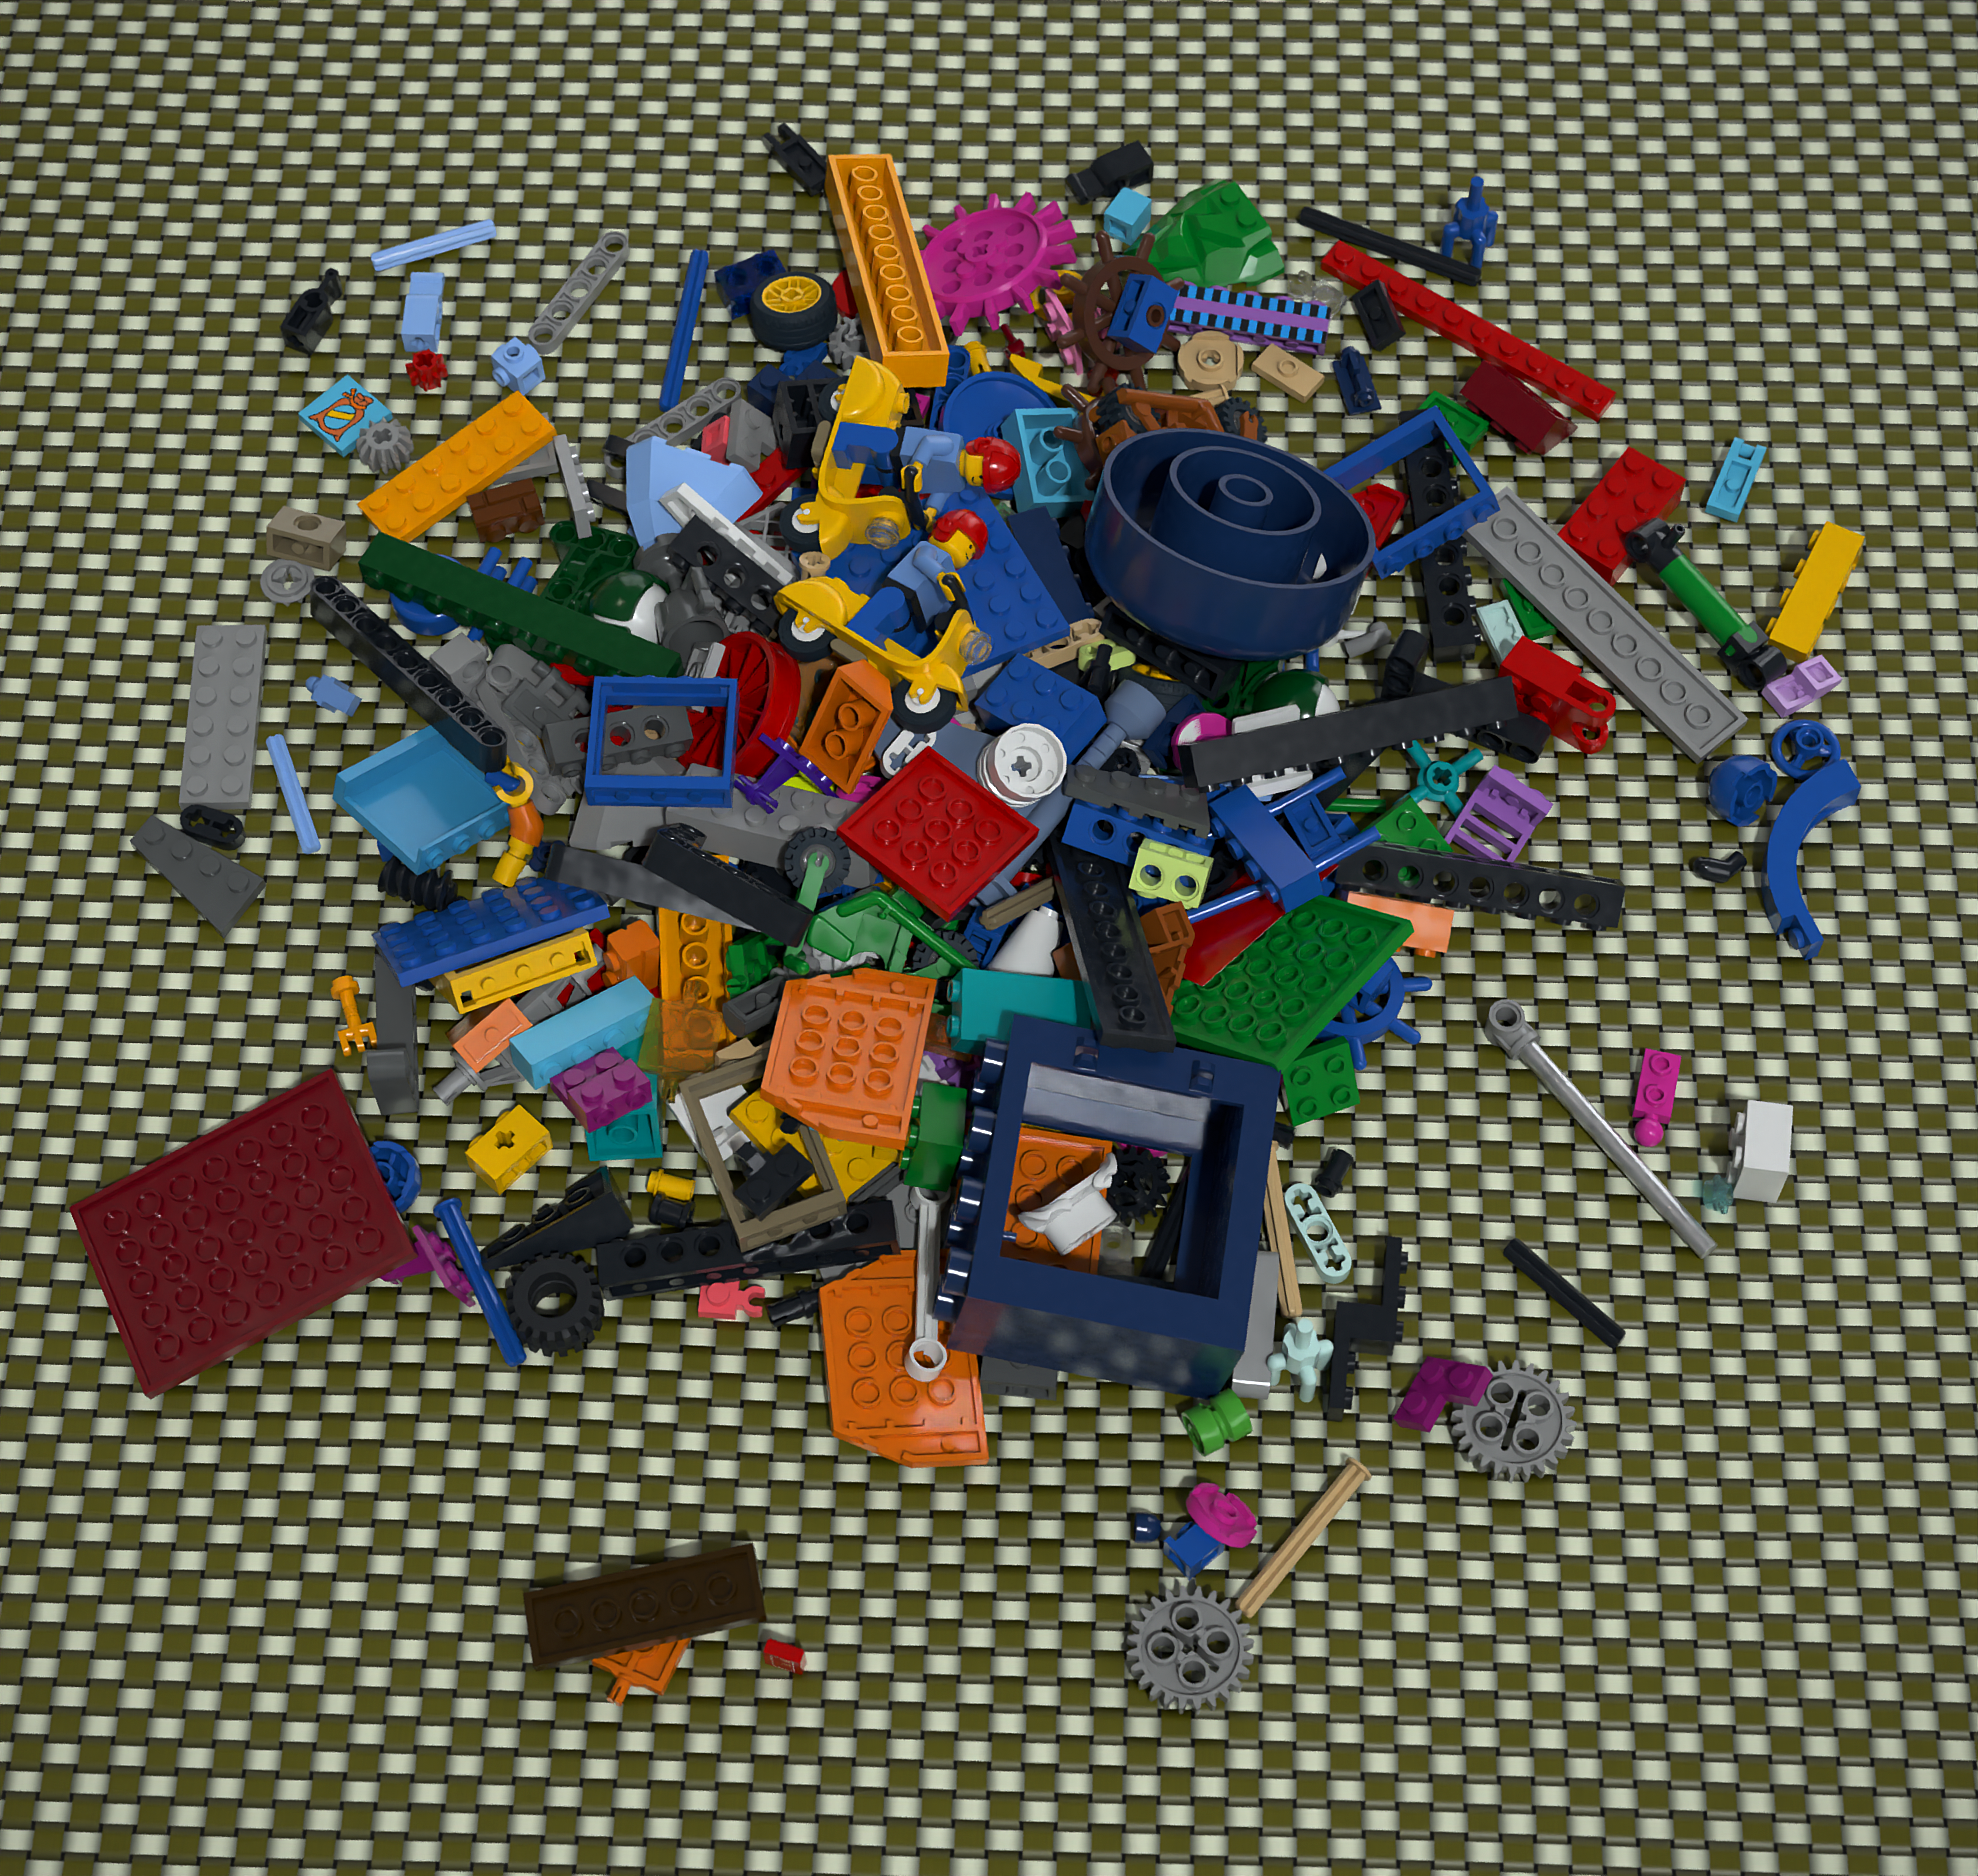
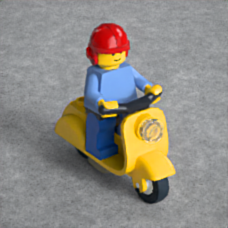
M857 355L850 375L832 380L823 388L819 395L818 410L823 421L818 425L811 448V456L815 468H812L814 478L818 480L817 494H805L787 504L780 515L779 528L785 543L794 551L800 553L822 551V553L830 558V561L837 558L847 548L849 543L871 544L875 548L883 550L892 548L899 543V540L906 538L910 534V523H913L917 530L921 528L923 531L931 533L933 530L932 525L936 521L935 515L940 514L946 500L954 492H961L965 488L966 481L971 486L984 487L985 492L992 495L1013 486L1020 477L1021 456L1017 449L1007 440L987 436L986 438L978 437L969 441L965 446L963 437L959 434L916 427H901L902 415L908 412L910 403L909 394L905 393L903 384L886 366ZM860 483L882 485L884 487L878 496L856 498ZM931 493L924 506L925 510H923L919 494Z
M969 509L952 510L938 518L932 525L933 530L928 535V542L920 541L888 574V577L881 584L882 589L872 598L863 593L858 595L851 591L848 585L837 577L832 579L828 576L807 578L789 584L779 590L773 599L778 611L783 615L778 630L783 649L792 658L802 662H816L828 657L830 654L837 656L848 664L865 659L890 680L891 691H893V711L896 720L906 730L913 733L929 734L941 730L951 721L956 710L967 712L969 710L968 696L961 677L968 664L975 665L985 661L992 650L990 635L983 631L980 632L978 627H976L968 600L963 593L966 591L960 576L956 573L970 559H980L985 553V547L988 543L989 531L984 520ZM935 618V635L939 641L935 649L925 658H920L905 649V647L914 642L916 633L922 634Z

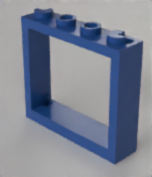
M1434 405L1323 471L1345 490H1349L1442 435L1479 493L1386 548L1378 551L1375 546L1371 564L1381 580L1396 571L1399 573L1414 560L1430 555L1436 547L1448 540L1459 538L1465 530L1477 523L1488 521L1487 518L1500 510L1494 492L1437 405Z
M613 675V677L594 676L584 784L588 806L732 808L740 704L738 680L721 678V676L714 678H693L690 676L666 678L653 675L642 677H622L619 675ZM608 705L727 707L722 777L602 775Z

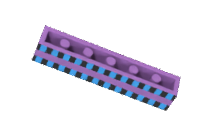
M1184 281V288L1178 291L1174 309L1170 314L1168 332L1195 335L1202 331H1218L1228 335L1229 340L1232 342L1268 347L1273 343L1283 350L1322 356L1325 354L1331 320V307H1327L1322 302L1308 301L1301 303L1295 302L1286 296L1262 297L1254 291L1236 293L1230 292L1222 286L1204 288L1198 287L1189 281Z

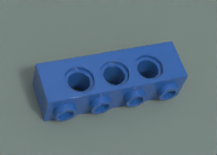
M1076 799L1073 804L1061 841L1133 868L1141 845L1132 839L1131 833L1140 832L1148 839L1165 844H1174L1181 849L1210 857L1215 843L1214 840L1208 839V837L1206 840L1194 836L1196 829H1188L1186 831L1178 828L1175 830L1163 826L1164 819L1158 817L1152 819L1143 816L1140 819L1128 815L1129 812L1122 809L1121 806L1113 805L1111 808H1106L1080 799ZM1106 820L1110 822L1114 831L1110 833L1102 831L1097 821ZM1145 866L1147 873L1161 876V871L1156 866ZM1187 875L1179 877L1182 885L1190 888L1196 887V882L1192 877Z

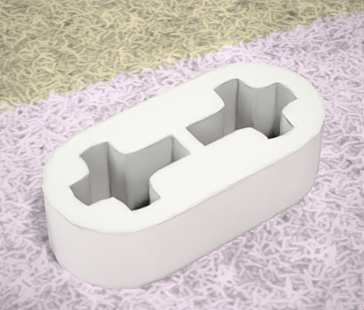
M904 729L888 747L880 760V769L883 775L891 780L902 770L900 767L893 770L890 767L892 760L889 757L896 759L903 751L908 755L902 763L904 768L927 746H933L936 740V731L925 735L924 740L927 743L920 741L913 749L908 744L913 739L914 734Z

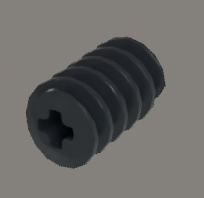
M393 855L391 860L385 864L380 874L378 892L386 891L389 896H399L400 900L405 902L411 900L414 905L419 907L424 905L430 911L437 909L438 912H442L448 909V905L452 903L454 898H457L458 884L453 882L454 873L451 870H447L442 878L440 877L441 867L432 869L430 873L425 871L417 876Z

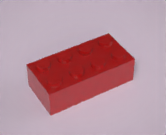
M1629 446L1557 535L1613 587L1634 561L1625 548L1626 535L1651 518H1659L1665 522L1681 501L1686 479Z

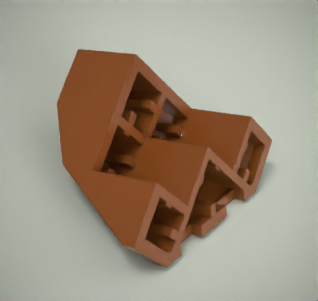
M1182 901L1155 908L1140 917L1170 1017L1174 1007L1171 1005L1175 990L1180 987L1186 964L1183 963L1187 949L1192 947L1195 937ZM1072 942L1052 952L1062 979L1082 981Z

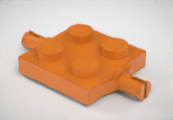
M692 1638L592 1659V1665L611 1673L617 1679L606 1699L612 1704L615 1702L617 1706H622L631 1686L643 1687L663 1696Z

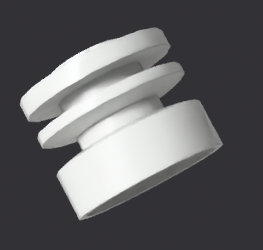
M1024 723L1008 729L982 750L977 762V778L980 785L1008 806L1020 809L1032 805L1049 795L1061 784L1066 773L1067 756L1062 742L1052 731L1039 724ZM1012 765H1013L1014 768H1016V769H1019V768H1020V770H1021V774H1020V775H1019V772H1018V771H1012V768H1011Z

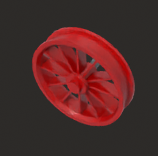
M743 631L734 633L719 642V644L725 645L726 648L716 677L721 676V678L738 680L740 704L735 773L758 778L777 757L759 737L764 733L773 741L778 737L785 742L787 741L799 708L801 675L797 660L792 658L783 649L782 645L768 642L757 633ZM705 706L703 713L687 712L694 739L689 751L678 757L679 762L685 767L686 771H688L692 763L722 770L727 707Z

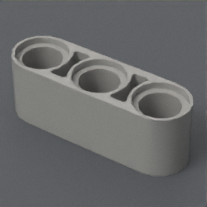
M503 644L497 647L485 672L487 681L507 696L524 677L534 686L538 684L541 677L532 670L538 661L512 644ZM552 687L545 694L558 707L565 700ZM574 708L569 714L572 719H574L577 709Z

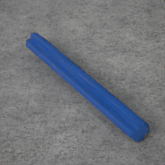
M694 249L690 255L659 399L660 410L664 413L677 406L679 402L709 261L708 252L705 250Z

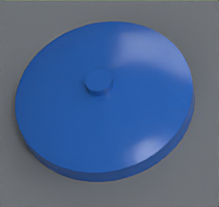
M1001 371L983 372L964 380L949 395L940 413L939 431L961 435L965 446L969 441L978 437L986 438L987 436H992L1003 440L1001 425L1015 409L1058 407L1044 391L1034 385L1033 382L1021 376ZM1013 486L1005 491L997 492L995 495L987 494L999 499L1015 500Z

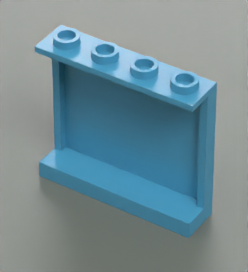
M431 725L336 774L332 799L417 876L429 869H436L445 860L456 854H463L470 846L481 840L490 839L497 831L510 825L507 807L510 804L502 801L492 789L493 786L485 782L486 775L449 744Z

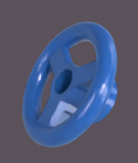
M1799 719L1784 724L1776 731L1771 742V754L1776 765L1787 775L1799 780L1809 779L1825 767L1840 761L1841 757L1840 743L1835 734L1825 725L1813 720ZM1787 735H1789L1795 746L1796 755L1791 763L1784 758L1781 749L1782 742ZM1824 739L1827 741L1828 745L1823 744ZM1814 756L1829 757L1827 763L1818 769H1801L1804 762L1812 759Z

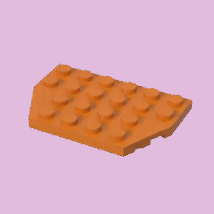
M864 967L853 969L852 975L831 978L830 974H824L811 979L800 978L786 981L761 1084L760 1098L828 1138L904 1151L937 979Z
M940 1249L939 1276L945 1272L948 1249ZM901 1250V1255L883 1254L877 1261L862 1269L857 1268L847 1273L845 1278L838 1281L834 1280L819 1288L818 1303L832 1436L909 1468L987 1465L989 1454L977 1355L946 1349L948 1335L938 1334L937 1341L944 1346L947 1353L946 1363L939 1376L932 1381L921 1382L912 1378L905 1368V1357L911 1345L915 1342L918 1250ZM923 1351L914 1353L916 1362L922 1367H937L934 1366V1362L929 1356L923 1354Z

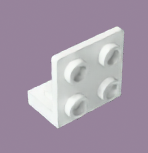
M1294 704L1234 718L1232 720V734L1299 720L1300 709ZM1295 766L1285 768V775L1276 778L1264 779L1263 774L1252 776L1253 782L1246 785L1258 798L1300 788L1312 781L1313 773L1311 770L1296 772Z
M714 1064L703 1073L706 1074L714 1071ZM742 1085L700 1099L723 1161L734 1154L744 1143L751 1141L728 1117L731 1110L749 1097ZM677 1091L666 1100V1104L703 1160H705L683 1105L680 1091Z

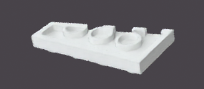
M685 482L666 491L659 499L683 528L694 515H697L783 586L793 577ZM704 551L715 563L713 554L709 551ZM732 572L725 575L731 583L740 577Z

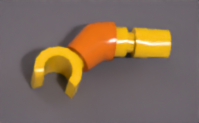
M511 762V771L520 775V785L510 792L504 791L500 785L492 787L495 794L502 801L510 804L507 807L511 826L508 834L511 837L507 843L510 846L509 851L504 850L491 878L508 887L514 886L520 872L523 871L527 860L524 859L526 854L531 855L534 846L539 847L544 832V822L533 800L528 799L533 791V779L529 772L517 762Z

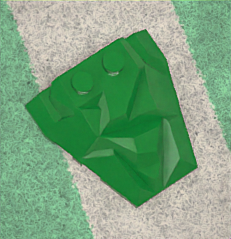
M1216 179L1190 191L1145 232L1153 233L1155 236V243L1148 262L1158 270L1165 282L1180 277L1184 281L1192 282L1196 286L1204 288L1222 286L1227 289V285L1246 282V287H1251L1284 273L1285 270L1280 253L1271 241L1272 231L1270 226L1236 181L1226 182L1222 179ZM1143 235L1124 252L1125 256L1136 255Z

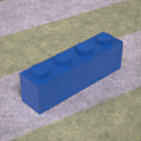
M1246 784L1209 803L1212 819L1209 821L1214 835L1218 839L1223 837L1226 840L1228 850L1235 860L1241 859L1244 862L1247 874L1253 882L1259 880L1267 899L1272 904L1277 902L1283 911L1288 913L1323 893L1316 866Z

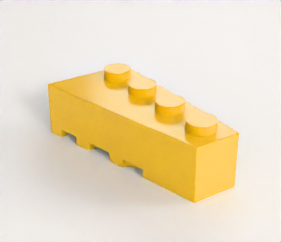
M1826 521L1822 531L1817 529L1814 531L1807 547L1812 551L1807 560L1801 558L1794 572L1793 578H1796L1797 581L1793 590L1786 588L1778 605L1783 610L1778 619L1771 618L1765 630V634L1770 638L1767 645L1777 647L1785 658L1798 664L1808 660L1823 631L1824 620L1830 618L1839 597L1838 592L1843 593L1852 570H1855L1859 562L1865 536L1829 521Z

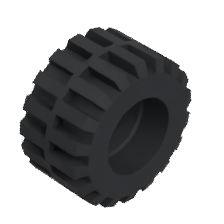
M551 1253V1258L545 1260L543 1255L535 1257L536 1263L531 1265L527 1261L521 1266L522 1274L514 1273L511 1278L513 1286L507 1287L506 1295L508 1300L506 1301V1307L513 1329L523 1345L527 1343L529 1350L534 1353L542 1349L543 1355L546 1357H552L553 1352H559V1356L564 1357L568 1356L567 1350L572 1348L577 1353L583 1350L582 1343L584 1341L590 1344L595 1339L593 1330L600 1332L603 1325L601 1317H604L605 1309L597 1277L593 1271L589 1272L588 1265L582 1260L577 1264L574 1256L567 1254L565 1259H561L559 1253ZM567 1293L576 1298L572 1309L560 1317L547 1318L535 1312L538 1303L547 1295Z

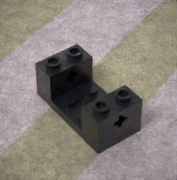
M837 378L780 381L778 383L772 417L786 469L815 467L811 456V448L818 425L823 421L818 410L819 395L827 384ZM904 388L905 393L909 394L910 403L908 412L902 415L901 427L924 428L914 388Z

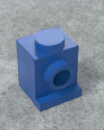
M1190 1521L1178 1531L1175 1536L1176 1541L1171 1536L1164 1540L1163 1549L1165 1556L1190 1581L1224 1551V1543L1217 1541L1197 1523L1194 1524Z

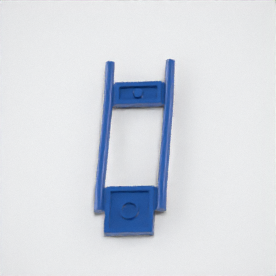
M1340 765L1284 797L1264 805L1273 817L1285 813L1311 862L1316 866L1319 873L1382 838L1374 825L1344 843L1341 841L1316 797V794L1346 778ZM1210 827L1208 839L1217 840L1218 838ZM1124 864L1127 878L1130 883L1133 867ZM1257 882L1200 905L1198 909H1190L1186 913L1190 923L1194 924L1261 897L1265 893L1262 889V884ZM1131 889L1139 917L1155 908L1169 905L1167 899L1161 897L1155 899L1145 898L1138 895L1136 890Z

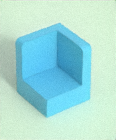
M1123 187L1104 212V230L1109 236L1131 246L1151 220L1152 199L1127 187Z

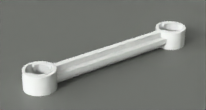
M950 1185L947 1192L933 1190L938 1195L939 1201H930L924 1198L919 1191V1187L913 1186L910 1192L911 1204L919 1211L915 1342L911 1345L904 1363L908 1374L921 1382H929L936 1379L947 1360L944 1346L937 1341L938 1320L932 1319V1309L939 1280L941 1211L950 1197ZM923 1351V1354L929 1356L933 1360L934 1366L937 1367H922L916 1362L914 1353Z

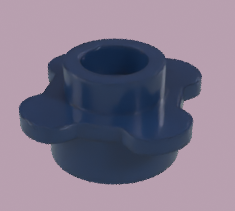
M541 840L539 847L534 846L532 850L533 859L529 862L531 870L534 872L540 871L545 874L548 858L544 856L550 854L552 843H544ZM560 840L554 842V844L566 846Z

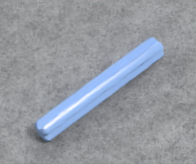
M486 219L373 252L371 254V261L374 269L379 272L495 238L496 228L492 219Z
M281 734L269 736L266 739V745L304 854L318 852L321 845L284 736Z

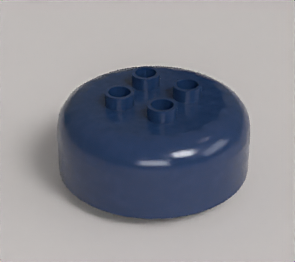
M1168 428L1144 432L1126 439L1111 451L1106 459L1086 522L1084 543L1086 558L1098 585L1106 596L1130 618L1155 634L1188 649L1217 657L1246 661H1278L1296 658L1321 647L1333 639L1343 628L1354 609L1376 546L1373 526L1361 505L1339 483L1318 468L1288 452L1263 442L1231 433L1197 428ZM1322 554L1327 570L1318 579H1313L1318 560Z

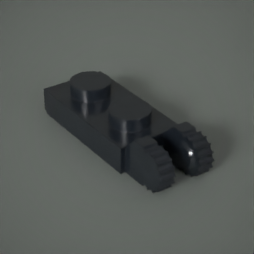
M782 123L777 126L780 137L785 141L784 143L780 144L768 132L761 136L763 145L769 153L774 156L811 197L825 189L827 162L800 134H796L786 123Z

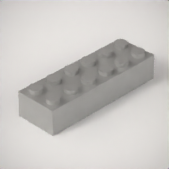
M692 763L685 776L722 777V770ZM735 773L734 781L736 779L742 785L746 786L740 779L737 778L738 776H740V774ZM746 776L754 784L760 780L757 778ZM781 785L769 794V796L778 801V807L776 809L766 802L774 810L773 813L768 814L759 805L750 804L745 799V794L734 787L732 808L667 807L665 814L667 827L676 823H684L703 832L707 838L701 848L702 850L785 870V850H787L789 841L798 832H803L810 827H824L836 833L837 828L863 804ZM822 844L809 846L800 857L801 869L804 870L806 850L813 846H822L814 847L816 848L815 852H817V860L815 862L820 860V855L824 850L829 859L828 869L830 868V870L825 875L828 874L835 862L833 851ZM848 847L851 865L849 867V875L844 879L843 884L860 889L873 886L879 870Z

